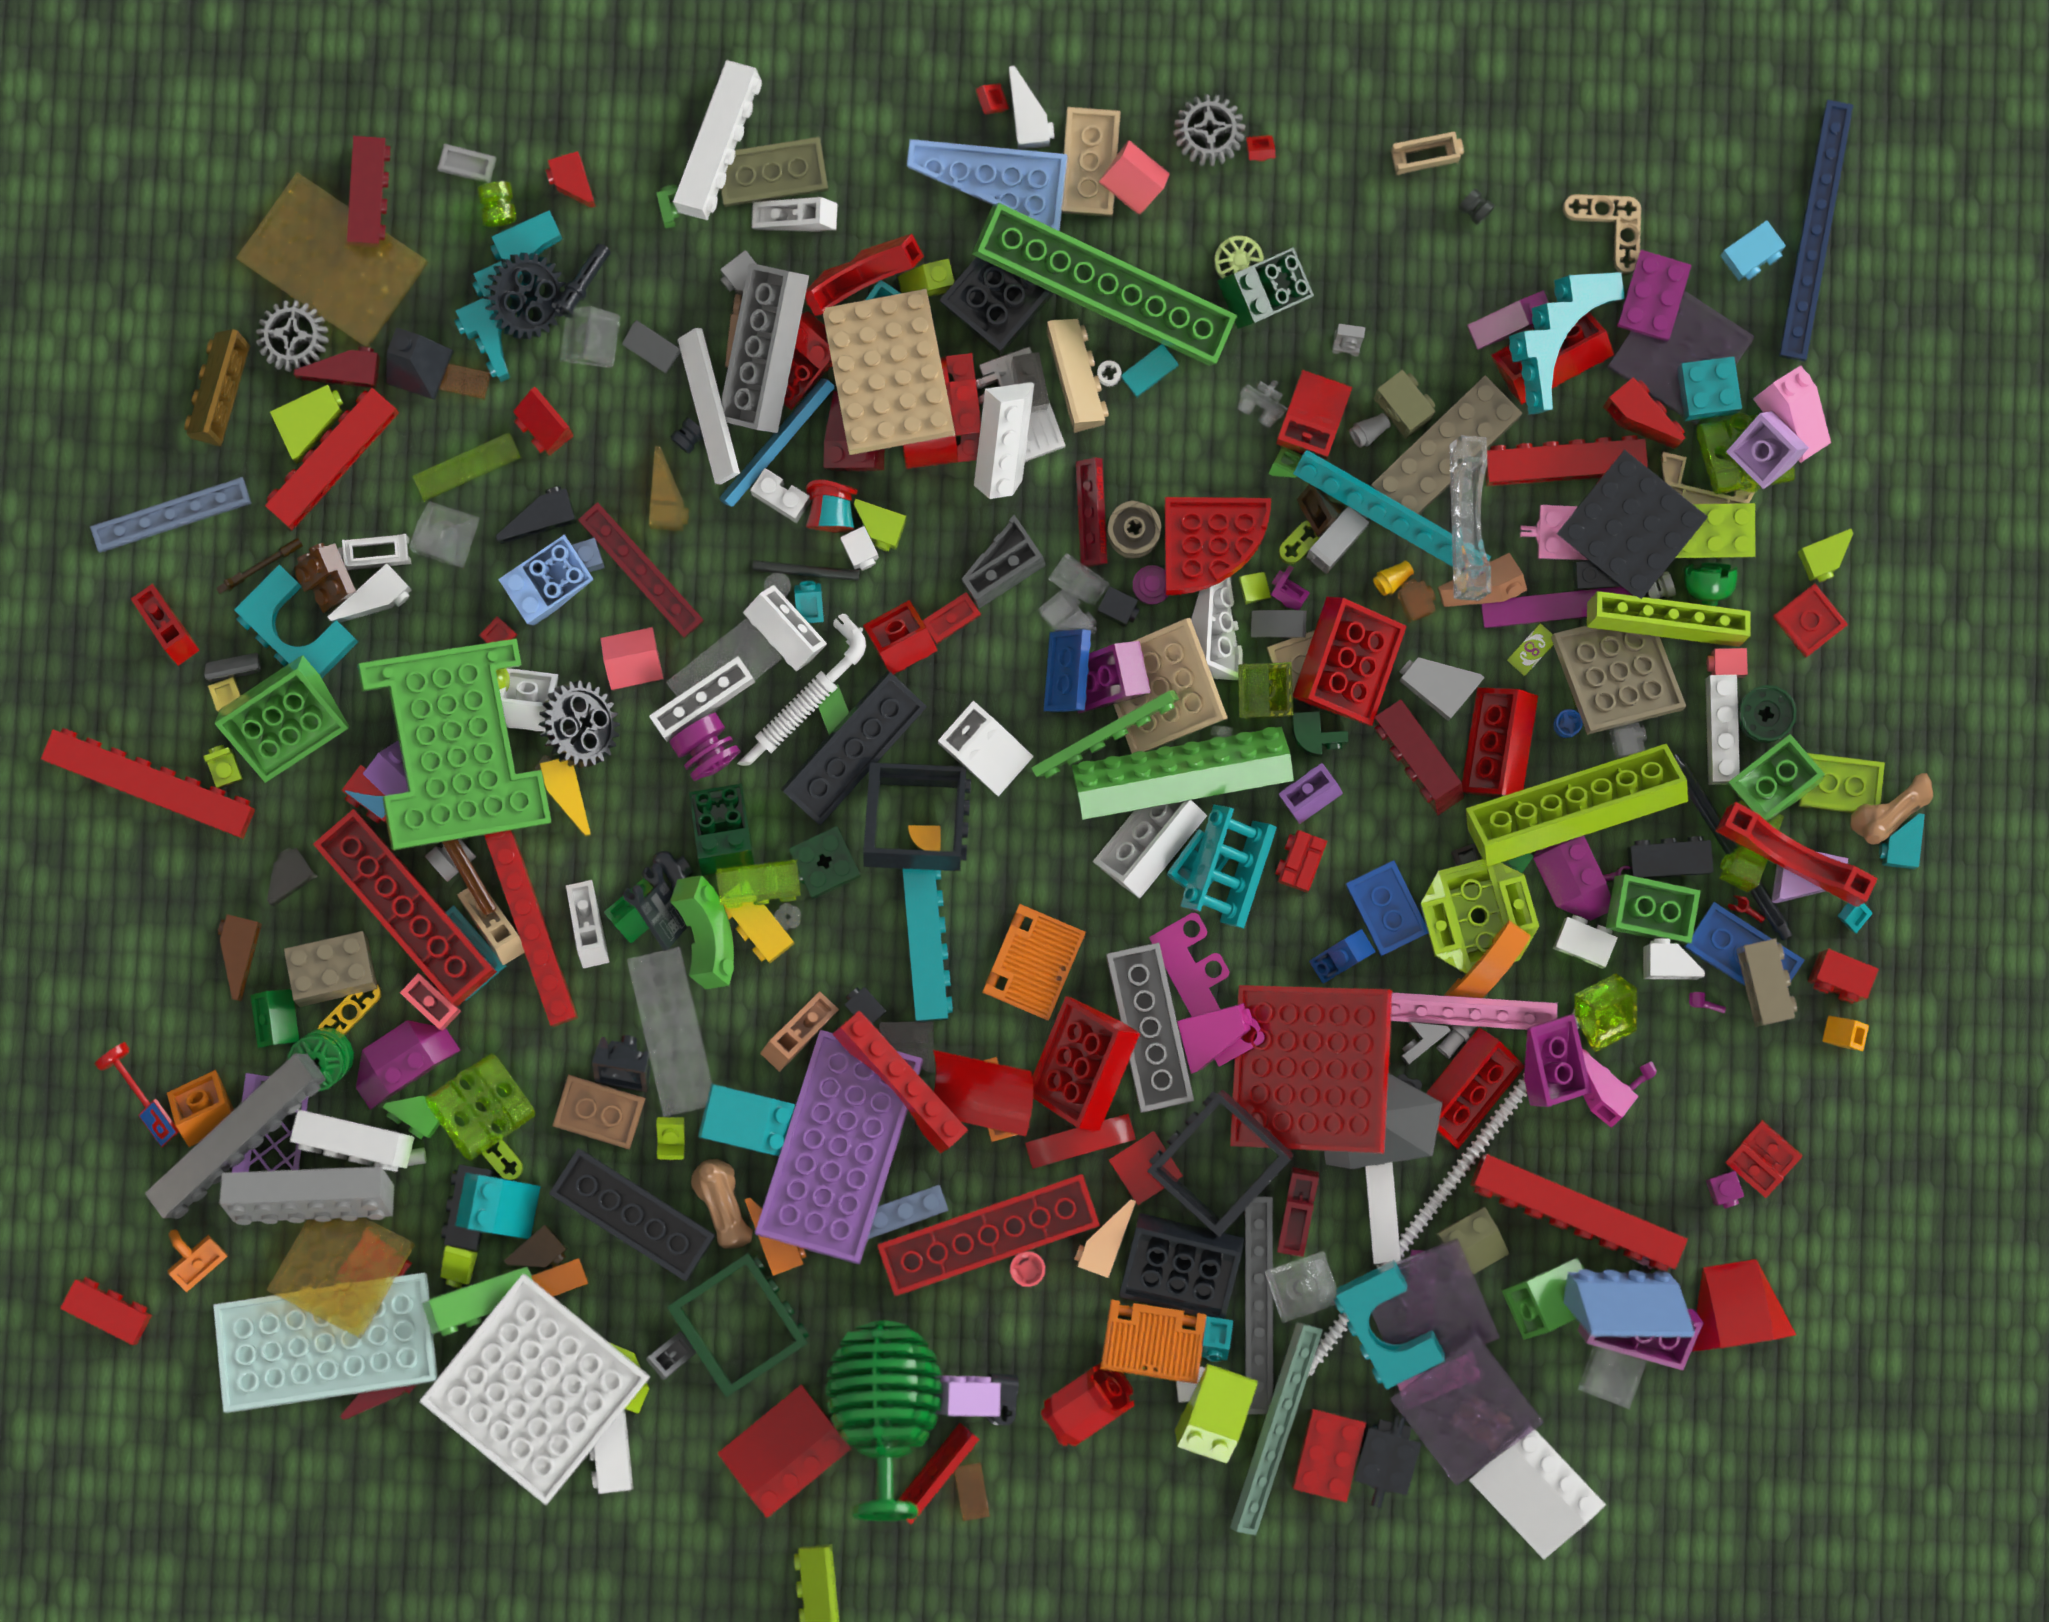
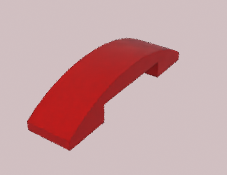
M1129 1114L1104 1120L1100 1131L1075 1128L1025 1144L1032 1169L1133 1141L1136 1138Z

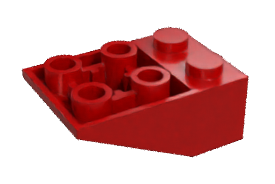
M808 311L801 314L784 404L790 410L802 400L832 366L826 328Z
M1302 370L1276 444L1302 454L1308 450L1327 460L1352 387Z
M1634 377L1612 394L1603 405V408L1620 427L1673 449H1676L1685 439L1683 435L1684 430L1681 425L1675 420L1672 422L1667 417V410L1658 400L1654 401L1648 394L1650 390L1641 380L1637 381Z

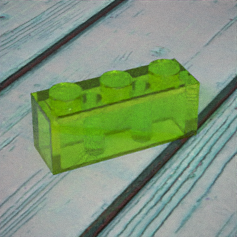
M797 859L720 868L716 872L720 905H726L727 908L741 907L743 902L752 901L754 905H763L769 903V899L780 898L781 902L796 900V896H801Z

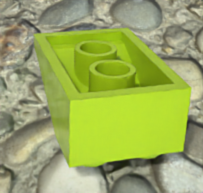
M1207 1364L1175 1428L1177 1447L1228 1463L1238 1443L1257 1387V1381Z

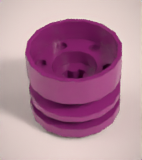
M716 713L707 715L694 722L669 741L679 758L691 754L692 758L687 761L684 767L686 770L698 766L690 774L693 781L719 772L729 765L732 759L740 753L737 745L725 749L733 742L731 736L720 740L717 738L725 730V727Z

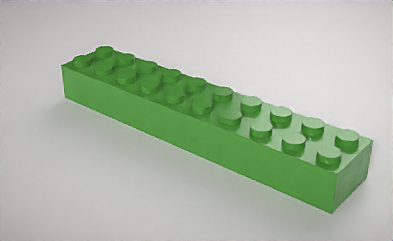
M1001 203L992 206L972 252V255L1208 366L1217 363L1237 317L1234 313Z

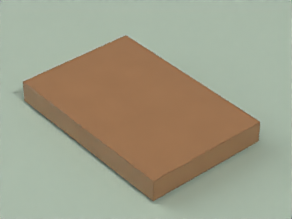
M568 1075L552 1126L630 1150L646 1098Z

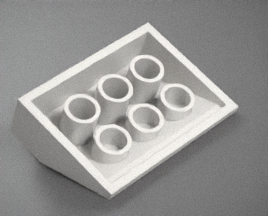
M1526 1424L1469 1479L1543 1559L1574 1535L1606 1505L1529 1424Z

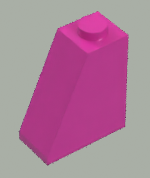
M1244 1003L1177 1021L1191 1073L1204 1069L1251 1029L1252 1016L1248 1008L1245 1009Z

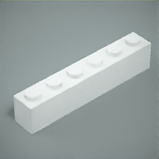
M726 60L673 200L679 213L708 220L710 212L715 211L717 193L719 188L722 189L726 182V169L734 161V148L737 141H741L743 137L745 119L749 118L752 113V100L754 95L758 94L761 89L762 80L756 68Z

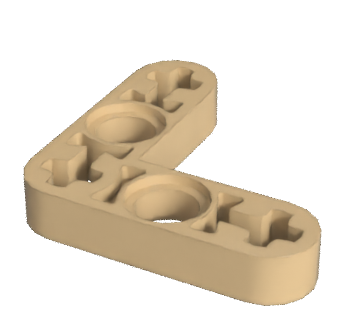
M1576 194L1568 197L1563 206V212L1568 219L1574 221L1615 222L1614 266L1621 274L1633 273L1640 252L1641 206L1638 200L1625 196ZM1576 201L1578 206L1586 207L1588 205L1587 201H1590V215H1586L1588 209H1580L1578 214H1574L1573 209L1569 208V206H1572L1573 202ZM1598 202H1605L1609 206V213L1603 216L1597 214L1595 205ZM1614 202L1618 203L1616 208H1624L1626 204H1630V207L1635 209V211L1630 216H1626V211H1617L1616 216H1613ZM1622 230H1632L1635 235L1634 240L1629 243L1624 242L1620 237ZM1634 247L1635 251L1632 249L1629 251V260L1634 263H1631L1629 268H1625L1624 263H1620V260H1623L1625 256V249Z

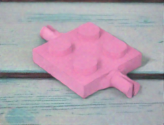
M1540 505L1537 525L1520 526V531H1531L1520 532V537H1536L1538 559L1588 560L1556 534L1578 506Z

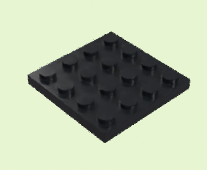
M1623 450L1556 534L1630 594L1642 599L1708 516L1630 453Z

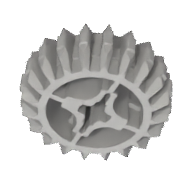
M1208 94L1204 95V102L1202 103L1198 97H1195V106L1187 102L1185 108L1188 112L1180 110L1178 115L1181 119L1175 120L1174 124L1180 128L1174 130V136L1182 137L1176 141V145H1186L1182 149V154L1186 155L1191 152V162L1196 157H1200L1199 164L1202 166L1205 163V159H1209L1210 166L1215 165V158H1218L1221 164L1225 163L1224 154L1232 159L1234 157L1232 149L1239 151L1241 145L1237 141H1244L1245 137L1242 133H1239L1245 130V125L1239 124L1243 119L1242 114L1234 115L1237 111L1235 105L1229 109L1227 108L1229 105L1228 99H1225L1220 104V97L1218 95L1214 97V102L1209 101L1210 97ZM1204 112V121L1188 128L1190 121L1196 115ZM1213 112L1222 115L1229 124L1226 125L1225 122L1216 121L1213 117ZM1206 126H1211V129L1214 130L1212 135H1208ZM1225 133H1231L1229 140L1223 146L1215 149V140L1218 137L1225 136ZM1190 136H1193L1194 139H1202L1206 144V149L1196 145Z
M294 300L292 308H290L288 301H283V309L274 304L273 308L276 312L273 315L268 310L265 312L269 318L268 321L264 319L259 320L260 325L265 328L256 330L257 335L263 337L256 341L258 346H264L260 353L263 356L268 355L266 361L269 364L276 361L275 367L277 369L282 368L285 363V370L287 372L292 370V365H295V368L298 369L301 368L302 363L306 366L311 364L308 361L311 358L318 362L320 358L316 352L325 353L326 351L320 343H328V338L321 336L328 332L326 326H321L325 322L324 318L317 317L319 312L316 309L309 311L310 306L308 303L303 304L300 309V303L297 300ZM299 317L311 323L313 334L300 330ZM288 318L285 327L275 328L280 321ZM295 331L298 337H293L292 341H290L287 335H292V332ZM272 338L285 342L286 355L275 351ZM310 343L305 351L294 355L300 345Z

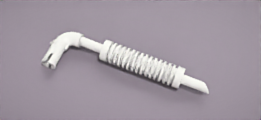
M846 614L838 616L844 624H841L837 619L833 623L834 627L847 639L846 643L850 646L844 653L845 657L827 675L820 671L815 676L817 679L813 678V683L809 682V687L805 686V691L801 690L802 694L798 693V698L794 697V702L790 701V706L786 705L787 709L783 708L781 710L783 713L779 712V717L775 716V721L771 720V725L768 723L766 725L768 728L764 727V732L760 731L755 736L759 742L737 763L738 765H751L766 749L772 753L777 748L776 745H780V741L783 742L785 740L784 737H789L788 733L792 734L791 730H796L795 726H800L799 722H804L803 718H808L807 714L811 715L810 711H815L814 707H819L818 703H823L822 699L826 700L825 696H830L829 692L833 693L838 688L834 682L864 655L866 640L862 634L863 629L861 627L858 628Z

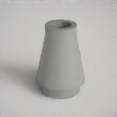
M1381 413L1376 417L1354 423L1353 428L1349 430L1350 436L1358 447H1367L1390 427V422L1386 415Z

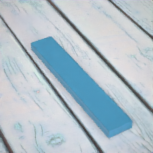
M820 379L779 427L778 433L773 434L719 498L724 504L731 507L736 504L760 476L764 468L772 462L834 389V385L829 380Z

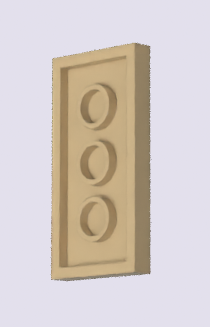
M1068 107L1064 154H1067L1068 159L1061 213L1112 217L1114 194L1098 181L1117 157L1120 111Z

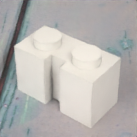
M764 468L751 488V494L797 523L811 502L809 500L810 496L791 485L789 490L783 488V479Z
M1573 915L1572 919L1569 917L1565 918L1553 949L1582 959L1599 968H1605L1618 937L1613 936V931L1606 929V927L1598 925L1596 929L1587 925L1588 920Z

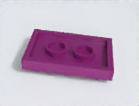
M1640 250L1617 327L1668 342L1691 265Z

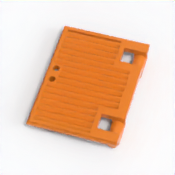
M1019 904L982 993L1049 1021L1086 932ZM1025 917L1033 920L1028 932L1020 929ZM1000 976L1008 979L1003 991L995 988Z
M1111 1300L1101 1369L1197 1384L1207 1315L1197 1313L1196 1317L1184 1315V1311L1136 1303H1133L1132 1307L1120 1305V1301ZM1118 1315L1131 1317V1321L1118 1319ZM1182 1325L1195 1327V1331L1182 1329Z

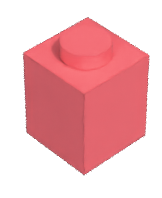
M1747 648L1714 649L1711 652V656H1707V671L1711 672L1712 675H1737V678H1744L1748 675Z

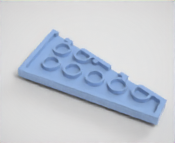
M910 140L908 168L991 205L1001 203L1058 231L1060 230L1067 154Z

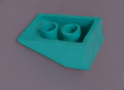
M711 1084L698 1137L780 1156L795 1104Z
M465 1173L455 1226L529 1239L532 1234L541 1186Z

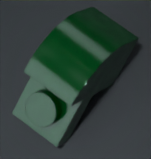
M1320 711L1293 713L1291 716L1294 741L1308 755L1321 757L1322 746H1326V750H1340L1342 745H1347L1348 731L1321 733Z

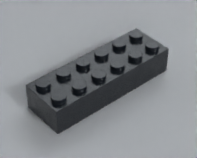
M580 1148L577 1149L549 1193L684 1281L689 1280L717 1236Z

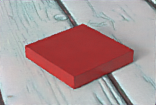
M1815 583L1772 616L1805 658L1848 625Z
M1154 1131L1109 1159V1162L1137 1205L1165 1188L1148 1172L1152 1166L1149 1160L1159 1149L1163 1153L1166 1151ZM1170 1157L1163 1167L1178 1180L1183 1175Z

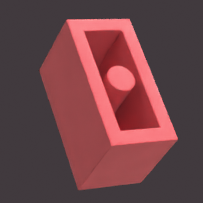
M420 973L400 992L442 1031L461 1012L459 1008L453 1006Z

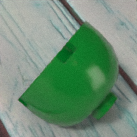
M1704 562L1701 563L1702 567L1695 569L1694 563L1686 565L1684 568L1685 587L1693 598L1702 600V605L1716 606L1718 601L1725 600L1731 596L1736 588L1738 567L1736 566L1731 570V565L1725 563Z

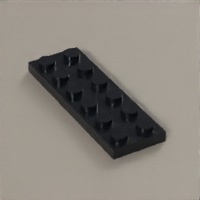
M887 670L780 790L817 824L821 825L869 772L870 763H877L927 706Z

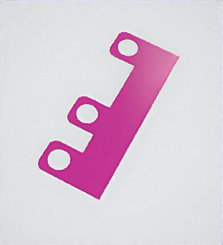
M1191 913L1149 937L1152 944H1160L1164 966L1192 1017L1220 1010L1209 988L1229 976V969L1220 954L1213 953L1195 963L1187 947L1200 941L1207 935V929L1197 913ZM1190 920L1196 921L1200 926L1199 934L1193 938L1187 937L1183 931L1184 924ZM1210 961H1217L1222 967L1221 974L1216 978L1209 977L1205 972L1206 964ZM1252 1018L1250 1026H1253L1257 1031V1038L1254 1041V1044L1257 1046L1264 1041L1265 1036L1263 1032H1259L1261 1028L1257 1021ZM1240 1038L1215 1060L1220 1067L1254 1047L1251 1043H1246Z

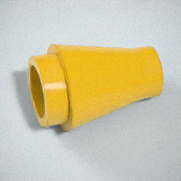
M1405 560L1400 564L1377 572L1373 582L1382 595H1392L1409 576L1414 574V570L1410 563Z

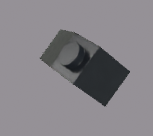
M561 487L547 489L545 491L546 494L539 496L496 535L499 544L577 523L567 489L561 490Z

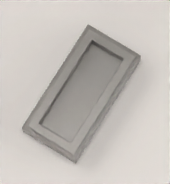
M444 144L438 171L490 184L496 157Z

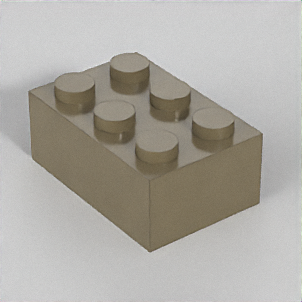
M363 931L284 949L293 1000L299 1007L378 989L369 940Z
M1771 939L1737 948L1736 951L1755 1027L1795 1018L1794 1012H1797V1005L1794 996L1790 997L1787 986L1791 985L1788 971L1783 970L1781 960L1784 959V951L1781 943L1777 944L1776 939Z

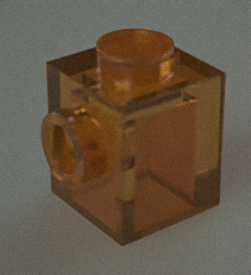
M1413 579L1401 585L1402 589L1398 591L1397 595L1409 623L1435 612L1436 609L1433 601L1436 600L1435 594L1430 585L1426 586L1424 580L1417 583L1416 579Z

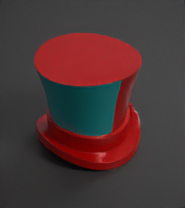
M828 480L809 482L806 486V493L810 495L809 500H812V505L806 527L827 532L854 531L850 501H852V494L857 495L858 490Z

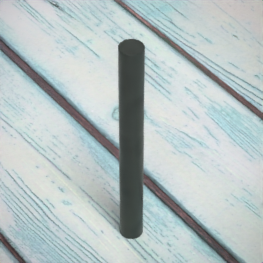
M753 561V571L859 581V570Z

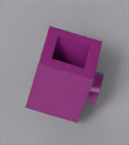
M1736 1171L1705 1180L1714 1206L1722 1204L1725 1209L1739 1204L1738 1199L1744 1197Z

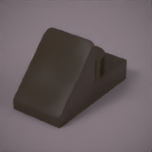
M1311 484L1297 498L1299 506L1317 537H1321L1344 508L1343 504L1330 502L1325 492Z

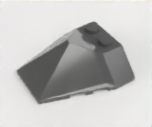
M1388 1073L1384 1153L1324 1151L1326 1165L1358 1169L1365 1166L1433 1156L1442 1102Z

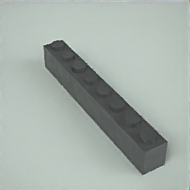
M295 1053L145 1193L162 1218L178 1219L184 1216L189 1210L188 1207L193 1202L202 1199L207 1194L206 1190L212 1184L222 1181V1173L240 1164L245 1159L244 1155L250 1149H255L264 1141L263 1137L267 1133L278 1129L282 1125L281 1120L287 1115L296 1112L301 1107L300 1103L306 1097H310L319 1091V1085L326 1078L308 1054Z

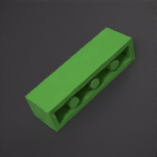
M528 1266L422 1303L431 1333L441 1332L442 1336L458 1331L456 1327L458 1325L466 1323L468 1328L482 1323L481 1317L490 1315L523 1274L532 1280Z

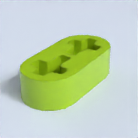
M1309 521L1303 522L1280 546L1279 556L1286 564H1295L1300 561L1319 540L1320 537L1317 536L1314 539L1308 537L1304 542L1301 540L1305 534L1303 528H1312ZM1296 543H1298L1300 546L1297 548L1295 552L1297 557H1294L1292 555L1286 557L1285 554L1287 550L1285 547L1288 546L1292 548Z
M495 1135L484 1138L480 1146L481 1152L499 1175L507 1180L519 1178L523 1171V1164L505 1141ZM489 1141L493 1143L499 1142L500 1145L497 1148L502 1154L500 1157L494 1152L488 1153L486 1151L489 1148L487 1144ZM505 1158L509 1163L516 1162V1173L514 1175L512 1173L505 1174L506 1166L501 1160Z

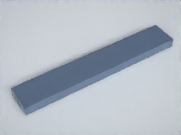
M241 477L90 526L97 550L101 553L252 503L244 478Z

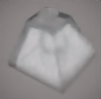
M428 502L417 522L409 548L414 553L463 568L480 518Z

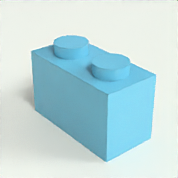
M1765 221L1725 249L1720 256L1738 281L1745 276L1749 280L1761 271L1759 268L1766 262L1771 265L1782 257L1780 252L1786 245L1770 223Z

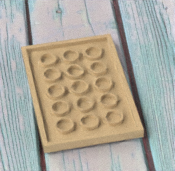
M927 289L832 306L825 309L823 317L849 455L955 435Z

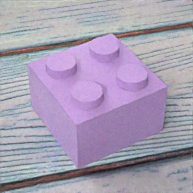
M941 1375L942 1378H940L939 1382L942 1384L943 1392L934 1396L942 1400L941 1409L933 1414L999 1416L1000 1383L991 1382V1377Z

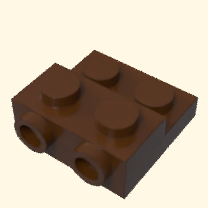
M320 543L309 548L310 553L297 558L298 564L294 567L303 591L313 589L316 602L320 605L322 612L326 613L343 603L356 593V590L336 544L325 546L324 543Z

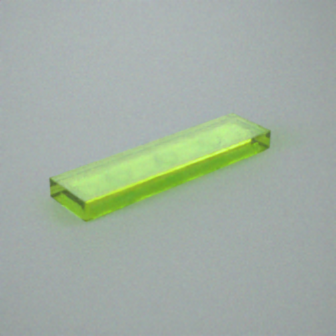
M507 433L414 475L413 479L422 499L426 501L521 457L511 434Z

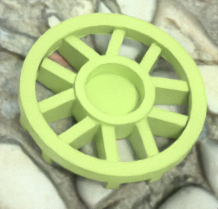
M1233 236L1220 244L1215 253L1214 263L1218 275L1224 278L1226 277L1225 273L1231 270L1235 273L1247 268L1250 261H1263L1264 256L1260 246L1251 238ZM1235 240H1244L1240 249L1235 244ZM1229 242L1235 250L1232 253L1224 247ZM1247 242L1253 245L1248 253L1243 251ZM1255 249L1259 254V258L1250 257ZM1221 251H1223L1229 258L1219 260V255ZM1228 262L1230 268L1221 271L1219 264Z

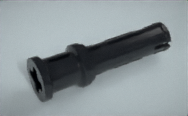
M599 243L596 245L574 280L565 284V290L560 298L552 303L553 308L562 316L572 318L574 315L573 310L579 301L585 299L587 287L597 275L608 256L611 255V251L606 246Z

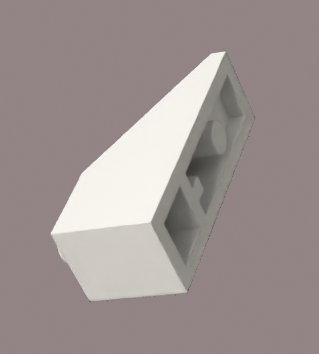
M1010 66L1009 76L1018 150L1050 147V138H1054L1053 122L1048 123L1047 114L1015 66Z
M815 197L753 202V229L786 231L836 230L837 203L825 198Z
M386 563L356 593L334 610L328 618L332 622L337 620L341 623L390 609L395 605L400 606L410 597L408 593L411 589Z
M589 880L566 885L577 952L583 968L609 963L593 881Z

